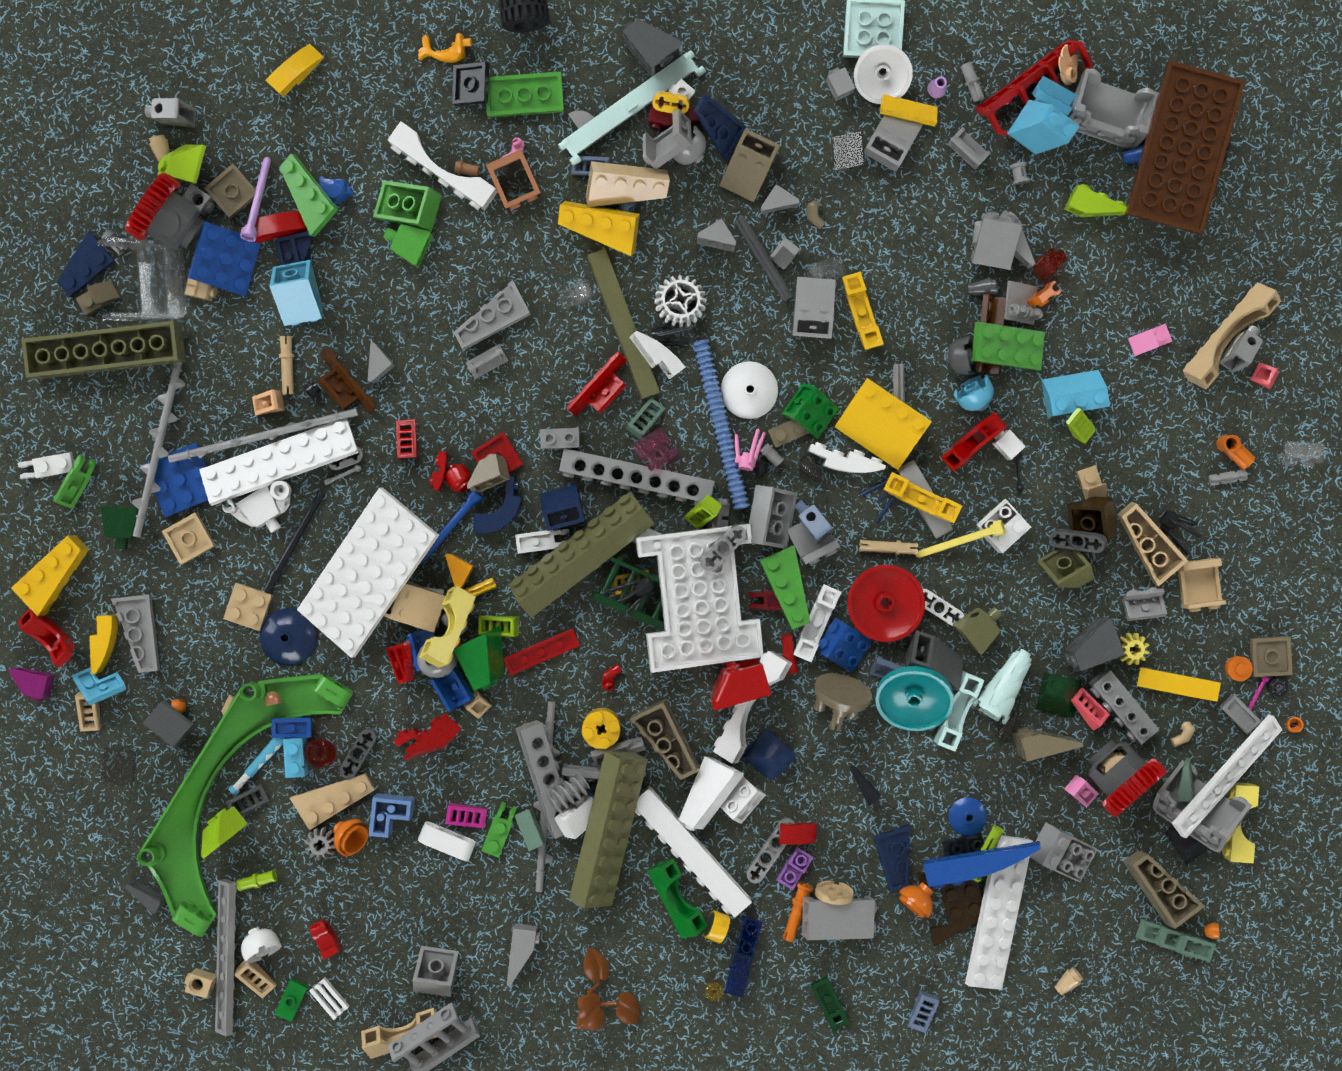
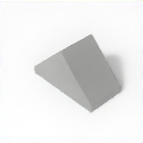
M776 184L761 206L760 214L798 207L799 199Z
M370 343L368 382L376 383L395 364L377 344Z

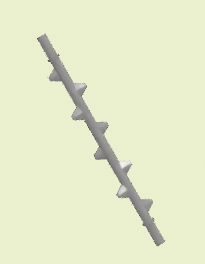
M182 362L174 363L173 368H171L172 373L167 393L157 397L164 404L159 427L149 430V434L156 440L150 463L142 465L140 468L147 474L142 498L132 501V504L139 509L138 515H136L134 537H141L144 521L147 518L146 512L151 493L158 492L161 489L154 482L159 459L169 455L162 446L168 423L177 421V417L171 413L175 391L178 388L185 387L186 384L179 378L180 372H182Z
M355 408L339 413L335 412V414L299 423L290 422L283 427L228 441L219 440L216 444L192 450L187 449L184 452L168 455V460L170 463L184 459H192V457L196 456L202 458L208 453L263 439L273 440L279 435L358 416V410Z
M548 701L547 720H545L548 731L546 737L553 746L556 702ZM553 747L554 752L552 756L554 758L560 755V751ZM550 774L546 775L544 779L545 783L550 781ZM538 800L534 802L533 806L541 811L540 828L546 841L548 828ZM546 844L538 847L537 870L535 871L537 873L536 892H543L544 873H546L544 870L545 864L553 860V857L546 853Z

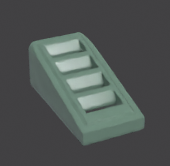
M650 397L630 421L626 429L639 440H642L666 408ZM649 405L656 409L658 413L656 414L648 408ZM646 411L653 419L651 420L643 413ZM642 418L645 422L648 423V425L646 426L638 419ZM634 424H637L643 431L639 430Z
M1186 758L1184 761L1177 794V801L1191 802L1194 799L1195 792L1190 758Z

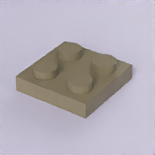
M233 163L204 188L230 219L253 201L256 191L254 186Z
M1290 636L1249 638L1250 658L1253 667L1252 677L1293 675Z

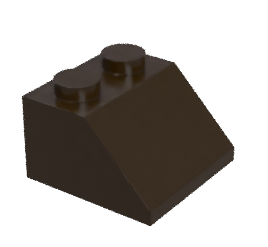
M1092 497L1067 505L1070 530L1102 534L1107 538L1108 543L1117 534L1113 498ZM1074 536L1073 540L1083 541L1081 537Z

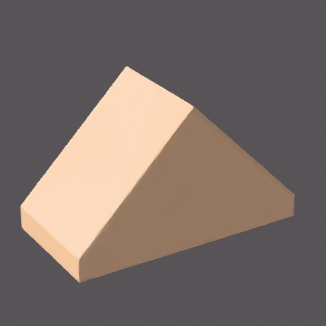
M269 390L252 397L255 416L285 411L281 391Z

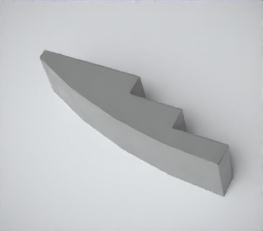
M914 460L897 470L898 474L908 479L909 482L933 493ZM918 509L936 539L953 530L950 522Z

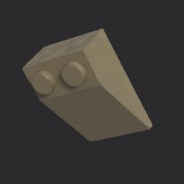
M1029 727L1017 729L1018 732L1013 733L1018 756L1027 762L1084 747L1082 742L1073 737L1029 729Z

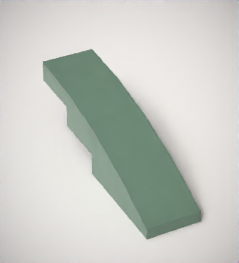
M1141 919L1135 936L1141 940L1155 943L1160 947L1208 962L1211 961L1216 944L1211 941L1145 919Z

